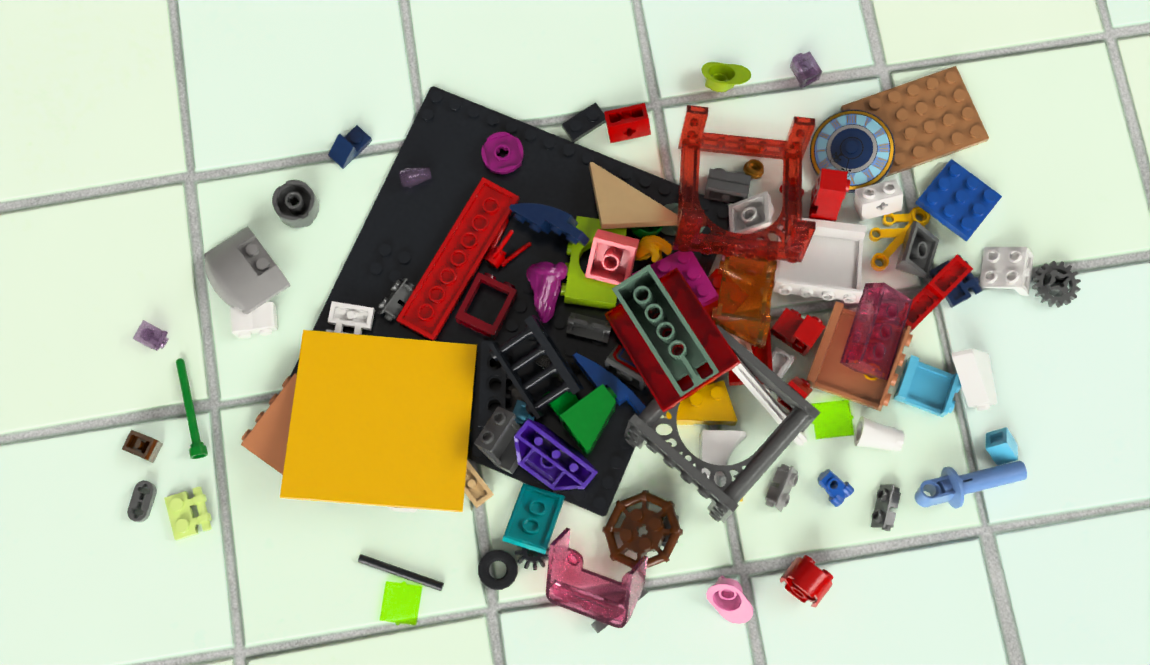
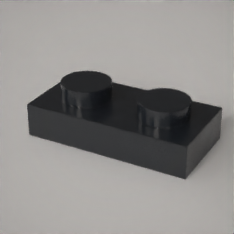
M595 102L564 122L562 128L571 141L575 143L606 123L605 115Z

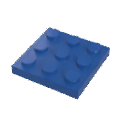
M950 159L915 204L967 242L1002 196L953 159Z

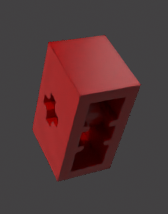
M645 103L604 112L610 143L651 135Z

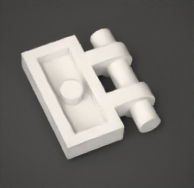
M332 301L328 323L335 325V330H326V332L346 333L343 332L344 326L355 328L353 334L362 335L363 329L371 331L375 309Z

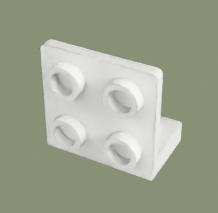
M985 247L979 285L981 288L1015 289L1020 296H1029L1034 260L1033 253L1028 247Z

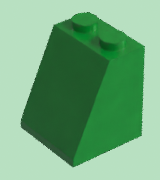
M603 384L560 415V423L586 457L592 453L616 408V394L610 387L606 388Z

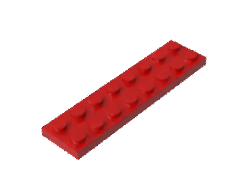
M484 177L481 179L396 319L398 323L431 341L436 340L511 215L510 205L517 204L520 200L519 196Z

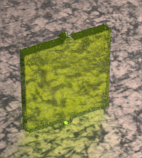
M849 400L811 404L821 412L812 422L815 439L854 435L852 424L854 416L851 415Z
M386 581L380 621L394 622L396 625L401 623L417 626L423 586L407 584L405 581L402 583Z

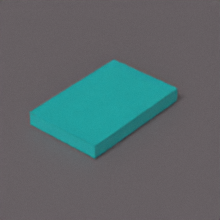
M523 483L502 541L546 554L565 496Z

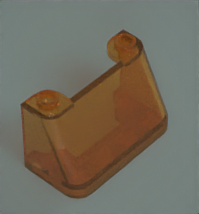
M726 253L725 260H720L718 273L722 274L718 306L717 308L713 307L711 319L715 321V325L718 324L728 333L759 348H765L771 322L770 307L774 275L777 268L776 260Z

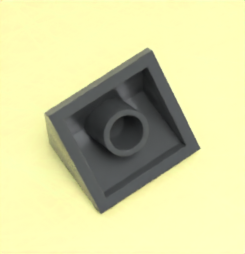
M913 221L907 229L895 269L922 278H928L939 239L919 222Z

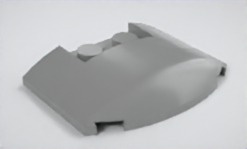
M248 226L204 254L206 275L214 291L233 309L234 307L243 309L242 312L244 314H249L291 286Z

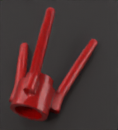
M509 219L484 258L496 269L500 265L504 268L508 262L531 246V242H528L505 259L506 253L502 249L514 231L510 230L498 247L497 244L506 229Z

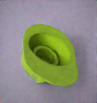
M708 62L701 68L702 74L706 78L705 87L715 92H726L733 88L734 85L746 83L751 78V71L742 65Z

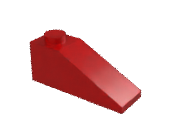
M797 376L788 383L804 399L813 391L808 381ZM778 396L776 400L791 412L793 409Z

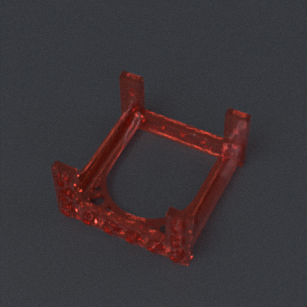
M687 105L678 141V149H681L678 220L673 240V250L701 252L702 254H722L727 257L742 256L748 259L762 258L768 261L782 260L789 263L802 262L816 229L815 221L802 220V160L815 128V118L794 116L785 141L706 133L704 128L708 117V107ZM700 151L782 159V210L777 220L768 228L750 234L733 233L714 224L705 215L704 210H702L698 197ZM707 226L711 229V232L709 234H701V227ZM783 226L782 230L778 229L777 227ZM768 234H776L780 238L781 242L771 241L768 237Z

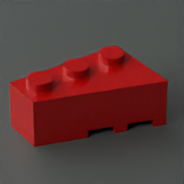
M821 168L812 188L808 218L836 222L842 201L845 199L846 192L848 193L850 188V180L847 179L848 172Z

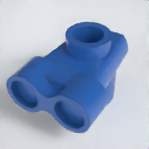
M826 469L817 478L818 484L829 495L828 500L835 507L840 506L844 499L854 492V488L849 482H843L830 469Z

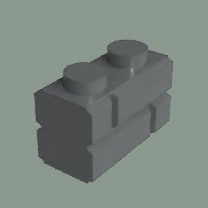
M710 168L704 198L732 204L747 199L751 176L746 175L744 172L733 173L727 172L722 168Z

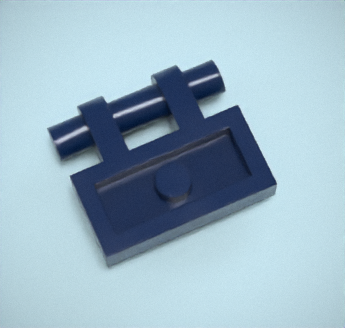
M948 260L942 263L941 265L931 269L930 275L932 276V278H934L950 261ZM972 272L965 277L967 282L963 283L961 281L945 297L951 308L972 296L968 289H972L975 295L983 291L979 285V279L974 277Z

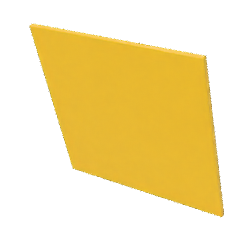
M303 330L280 498L463 512L477 345Z

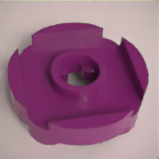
M497 132L487 138L482 147L481 155L485 166L492 173L509 174L521 166L524 151L522 143L517 137L515 138L507 132ZM499 149H504V151H508L506 157L502 158L501 156H497V154L500 153Z

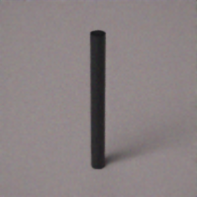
M360 554L358 558V563L438 591L443 589V582Z

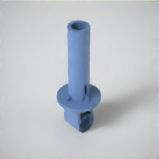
M1022 461L1007 463L963 475H958L950 466L944 467L941 471V477L922 482L914 498L916 503L922 507H930L948 502L953 508L957 509L963 506L964 495L1026 480L1027 469ZM924 491L930 493L931 496L926 495Z

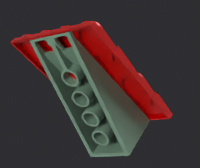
M647 265L612 288L621 304L604 315L663 412L675 407L679 402L692 396L698 390L712 383L718 377L731 371L741 363L677 267L661 278H658L651 266Z

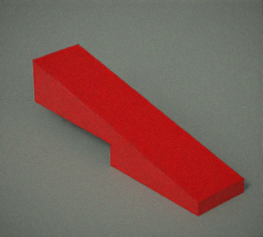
M957 254L897 314L894 320L904 329L911 326V333L973 268Z

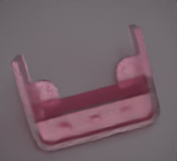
M566 528L550 544L545 592L547 599L551 603L615 628H623L629 622L644 588L648 556L644 555L632 570L623 576L622 582L616 581L583 568L584 560L582 555L578 551L569 548L571 529Z

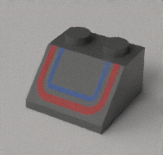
M617 344L605 360V369L622 381L643 391L646 386L645 381L624 346Z

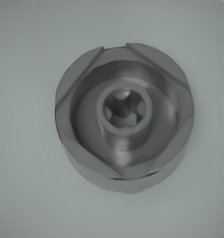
M300 180L286 181L285 184L276 188L273 193L272 205L281 221L287 226L293 228L308 227L316 219L319 212V202L313 190L305 182Z

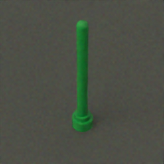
M179 358L176 360V367L192 441L191 448L189 449L190 459H200L208 456L207 447L200 440L185 361Z

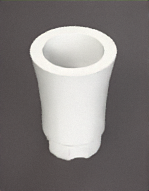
M863 416L860 417L854 435L855 446L872 447L888 451L894 450L897 452L901 451L905 440L904 431L874 422Z

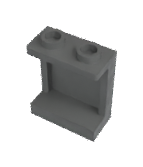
M498 406L474 444L496 467L513 474L518 467L514 434L519 430L520 426L514 420L516 417L514 413Z

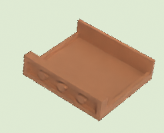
M836 301L806 381L813 388L881 411L883 405L888 406L892 395L888 393L890 385L895 387L899 374L895 373L897 366L902 367L906 356V354L902 353L905 346H910L913 337L912 334H909L911 326L904 329L845 309L843 303ZM874 363L880 367L881 374L878 379L868 380L865 378L863 369L867 364ZM869 366L865 371L866 375L870 378L876 377L879 373L875 366Z
M296 374L286 378L282 384V391L279 395L277 393L273 395L268 403L270 407L266 412L262 411L255 419L257 424L252 430L248 429L241 438L243 440L241 443L243 447L282 475Z

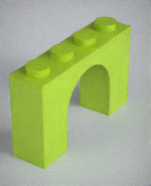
M577 216L576 221L578 224L576 228L581 230L590 240L586 246L580 243L574 245L568 242L567 255H570V263L565 262L568 269L567 283H562L561 295L564 296V303L611 310L616 307L617 296L612 288L617 285L585 277L580 268L579 260L587 250L591 249L593 238L598 229L626 236L627 228L601 229L599 219Z

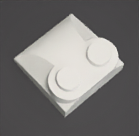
M767 191L728 205L730 237L732 239L739 238L771 225V218L775 208Z

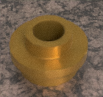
M751 159L745 163L743 171L746 175L751 176L752 179H759L764 174V166L759 160Z

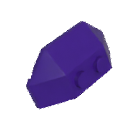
M527 418L514 434L518 465L552 490L585 489L598 473V470L580 451L543 424Z

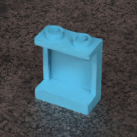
M911 355L906 360L893 399L940 417L946 416L948 412L951 413L955 406L954 394L958 393L961 388L958 374H951L919 362L920 358Z

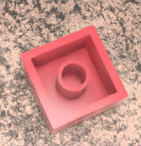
M598 229L593 238L585 277L618 285L629 278L632 274L639 239Z

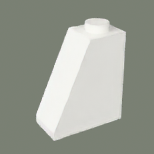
M973 348L951 353L968 407L977 408V411H985L991 409L990 406L997 405L989 353Z

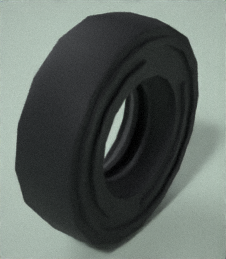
M504 550L487 552L481 558L478 565V575L481 582L493 590L508 588L515 581L518 574L515 558ZM496 561H501L506 565V574L499 579L493 578L489 572L490 565Z

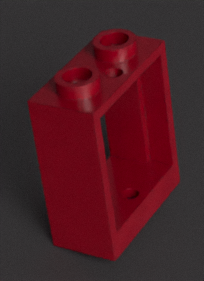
M478 272L455 316L457 323L496 340L518 296L515 286L506 281L501 283L496 280L495 276L489 273L481 274ZM481 283L508 295L493 325L466 313Z

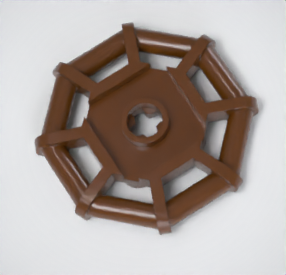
M643 490L642 493L616 501V506L606 526L602 528L610 550L611 560L618 561L634 569L636 573H641L644 569L660 563L669 562V557L679 537L683 535V529L680 528L673 501H667L651 494L649 490ZM642 502V508L633 509L631 512L628 511V507ZM649 502L662 509L658 513L650 510ZM623 512L626 517L620 528H615ZM666 515L670 522V529H666L663 524V518ZM646 526L647 534H642L639 537V529ZM614 534H620L623 542L620 548L617 546ZM666 535H670L664 549L662 550L660 547ZM630 550L637 554V559L634 560L624 554ZM648 552H658V555L644 560V555H647Z

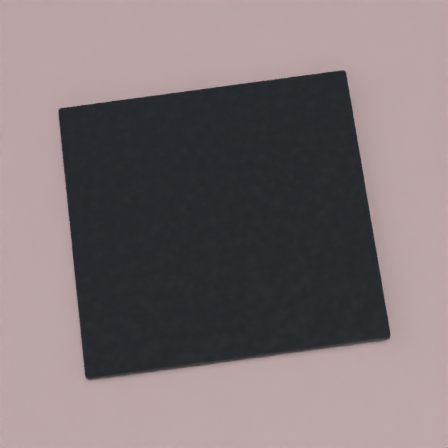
M433 86L425 97L312 331L326 332V330H335V325L328 323L330 307L333 301L375 309L371 331L363 329L362 335L431 341L398 323L396 319H392L391 322L384 318L385 313L377 314L380 309L378 304L384 297H389L392 293L390 288L397 279L407 278L406 285L410 282L415 287L417 286L483 177L519 196L520 200L517 204L535 203L551 206L572 215L575 220L577 216L599 219L589 170L590 162L597 164L663 206L672 203L697 205L706 216V225L701 233L696 236H670L660 232L657 236L672 245V251L669 255L689 246L707 277L729 228L728 204L706 199L703 194ZM497 132H507L514 137L516 136L523 146L524 157L522 164L509 174L492 173L485 166L482 159L481 150L490 135ZM499 149L500 153H498L497 156H501L502 158L506 157L508 151H504V149ZM512 212L497 247L510 230H513L514 233L502 249L506 253L505 259L526 243L531 242V246L508 262L504 268L500 265L496 269L484 259L435 340L439 342L477 345L467 459L525 484L565 496L564 501L604 517L608 513L635 449L626 442V437L624 436L629 420L636 414L627 401L620 406L616 402L614 413L588 457L577 446L548 404L541 408L544 416L538 419L535 417L534 421L545 425L580 451L598 470V473L585 489L552 490L520 465L511 474L496 467L474 444L482 431L478 428L481 341H508L526 329L525 326L527 324L524 320L529 316L537 315L540 320L534 305V292L526 275L527 269L532 264L539 262H550L555 265L559 262L564 264L565 262L570 263V255H567L568 242L570 241L566 239L565 234L561 233L559 236L553 231H550L549 234L543 231L537 233L529 227L528 222L525 221L522 224L513 217L514 213ZM627 228L626 236L639 239L640 242L641 239L633 234L631 228ZM591 249L587 250L579 260L580 268L584 274H586ZM662 252V259L669 255ZM652 256L647 260H635L632 274L647 265L653 264L654 262L651 261ZM478 272L481 274L489 273L495 276L496 280L504 283V281L511 283L515 286L518 293L496 340L457 323L455 319ZM567 276L561 280V287L562 283H567ZM481 283L466 313L493 325L508 295ZM560 288L554 316L547 323H543L541 320L540 322L584 387L583 390L575 394L580 401L594 391L595 388L574 362L573 355L578 353L605 369V360L617 344L623 345L613 328H611L608 343L566 333L567 322L571 312L608 321L604 314L610 310L564 303V296L561 295ZM618 298L616 301V306L621 304ZM401 300L397 302L401 306H405V303H403ZM344 326L343 332L353 334L355 328ZM535 336L528 337L512 348L511 364L538 347L539 342ZM542 354L517 371L524 383L543 370L535 362L544 368L550 366L551 360L547 354L545 356ZM299 359L290 375L291 377L294 374L297 375ZM499 361L491 363L493 369H499L502 366ZM554 373L530 389L529 392L537 401L548 391L551 392L560 386L563 379L559 373ZM619 379L645 406L653 400L654 396L647 385L641 391ZM494 381L491 383L490 389L494 391L499 390L502 384ZM511 381L507 382V390H511V403H507L506 410L513 413L517 400L524 401V399ZM496 402L492 403L489 406V410L494 412L501 405Z

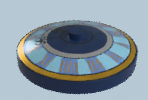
M845 110L830 116L817 128L810 144V160L817 177L821 168L848 172L847 179L850 180L848 193H855V189L880 183L890 172L895 158L894 138L888 126L879 117L862 110Z

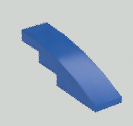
M578 353L573 355L574 362L595 389L602 384L606 388L610 387L617 396L615 399L620 406L627 401L637 415L646 407L612 373Z

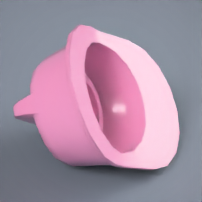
M720 576L715 585L708 588L706 592L708 601L727 621L741 624L751 619L753 607L743 594L742 586L738 581Z

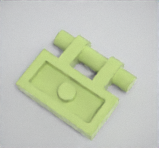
M201 487L192 489L194 497L189 499L188 492L186 491L164 498L176 541L197 535V525L201 524L203 531L212 529L210 523L212 520L211 514L207 512L205 504L207 499ZM197 505L199 516L194 518L192 507Z

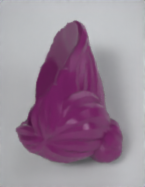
M539 262L532 264L526 272L534 292L536 312L543 323H547L554 316L561 288V280L567 276V265L562 262L556 265L550 262Z

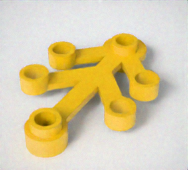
M915 207L907 214L890 213L884 215L882 223L887 227L892 226L895 222L909 223L904 228L880 229L876 227L871 229L869 239L873 242H877L881 238L896 237L882 253H876L870 261L871 267L876 271L885 270L889 264L890 256L903 243L907 229L913 221H917L925 227L929 223L930 214L920 207ZM916 215L921 216V217H922V220H921V221L916 220L915 216H916ZM886 217L892 218V222H887ZM872 232H877L879 237H874ZM875 261H881L882 266H877Z

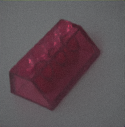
M884 282L865 283L840 363L853 371L888 380L913 300Z

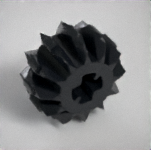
M520 546L517 547L522 548V550L514 552L517 556L523 555L517 560L519 564L526 560L524 568L528 569L530 563H533L534 571L537 570L536 563L538 562L543 568L546 566L542 560L543 558L548 561L551 560L549 555L537 552L538 555L536 557L533 554L529 556L530 550ZM548 547L546 552H552V547Z

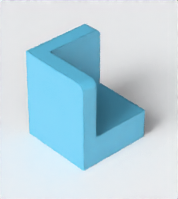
M1007 427L986 433V450L996 465L1018 460V445Z

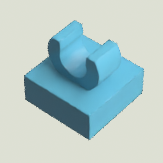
M517 400L513 413L516 415L514 420L520 425H523L527 418L534 421L535 416L532 417L526 410V402Z

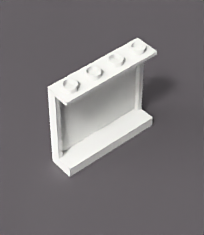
M781 215L778 225L773 292H778L782 295H800L804 298L817 297L827 301L840 300L845 303H859L863 294V290H861L863 239L866 234V226Z

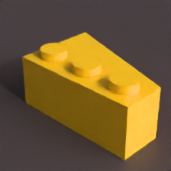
M724 380L706 385L692 396L687 397L680 402L677 411V425L735 426L738 422ZM667 412L664 418L671 419L670 412Z

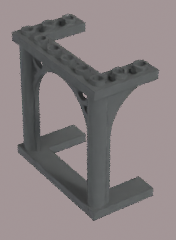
M717 324V328L750 372L793 409L752 456L733 465L707 463L697 458L686 448L677 429V411L680 402L675 407L663 412L655 398H653L638 416L636 414L632 416L627 424L624 436L626 437V442L633 448L637 446L641 449L646 445L653 453L656 454L658 452L668 467L672 469L675 467L681 473L680 477L688 484L692 482L698 488L697 491L702 497L712 500L707 507L710 511L709 515L715 521L724 523L739 506L740 500L801 431L804 432L821 412ZM667 412H670L672 416L671 419L660 418L662 415L665 417ZM661 424H667L672 428V432L668 435H660L656 432V427ZM674 439L677 445L672 447V443L666 441ZM689 455L691 461H688L685 456ZM703 468L710 471L709 479L705 472L702 473ZM731 470L738 472L737 475L733 476L735 478L734 481H732ZM717 471H722L726 477V483L723 487L717 486L714 481V475Z

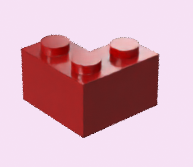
M785 308L770 330V334L805 357L826 326L816 316L811 317L807 314L805 319H803L798 311Z

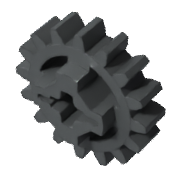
M1052 261L1049 265L1045 263L1035 272L1037 275L1032 278V281L1036 282L1032 289L1038 290L1035 297L1041 296V303L1048 301V307H1052L1055 303L1057 308L1063 306V303L1067 306L1071 303V300L1078 297L1075 293L1081 290V288L1076 286L1081 282L1080 279H1075L1078 272L1072 273L1070 271L1071 265L1065 268L1063 261L1058 265L1055 261ZM1062 282L1061 284H1059V285H1057V286L1054 285V286L1051 287V285L1054 284V283Z

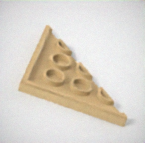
M590 162L589 170L601 229L682 225V217L597 164Z

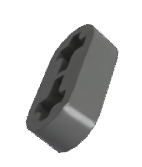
M143 480L134 487L127 510L130 520L142 523L149 518L157 493L156 486L153 483ZM147 486L150 489V493L144 495L141 489ZM141 505V510L144 512L143 515H138L137 518V515L134 514L135 509L139 510Z

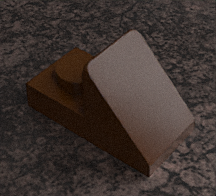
M131 429L122 450L154 463L163 443Z

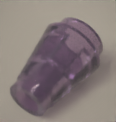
M408 167L399 171L402 187L410 188L431 179L429 167Z

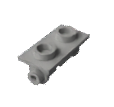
M781 464V467L777 468L772 480L774 483L779 484V487L770 485L765 497V505L772 508L775 506L780 512L788 505L790 491L798 481V471L792 465L789 467L785 464Z

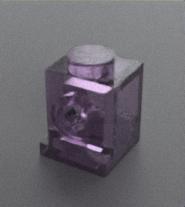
M810 51L805 54L799 53L792 58L790 69L800 83L801 89L819 80L822 70Z

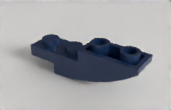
M535 203L511 204L509 207L517 221L522 224L525 221L528 222L529 227L537 233L543 231L549 234L550 231H553L559 236L563 233L566 235V239L574 245L580 243L586 246L590 240L581 230L576 228L578 222L572 215L560 209Z

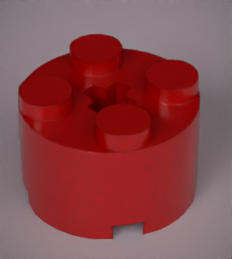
M804 555L803 558L796 557L781 576L780 582H786L784 588L803 603L808 600L812 602L810 606L816 608L833 586L832 580L834 577L827 570H821L815 566V561L811 557Z

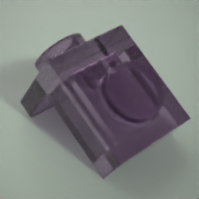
M142 320L132 337L133 340L154 351H158L159 348L163 349L169 340L166 337L167 331L161 330L145 320Z

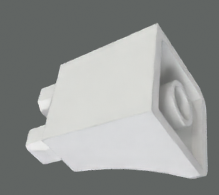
M702 430L699 434V459L714 465H727L734 449L747 437V432ZM703 468L702 473L705 472L709 479L710 471ZM717 471L714 475V481L717 486H719V479L724 476L722 471Z

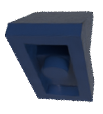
M356 125L345 137L341 134L337 136L328 156L344 169L372 142V138Z

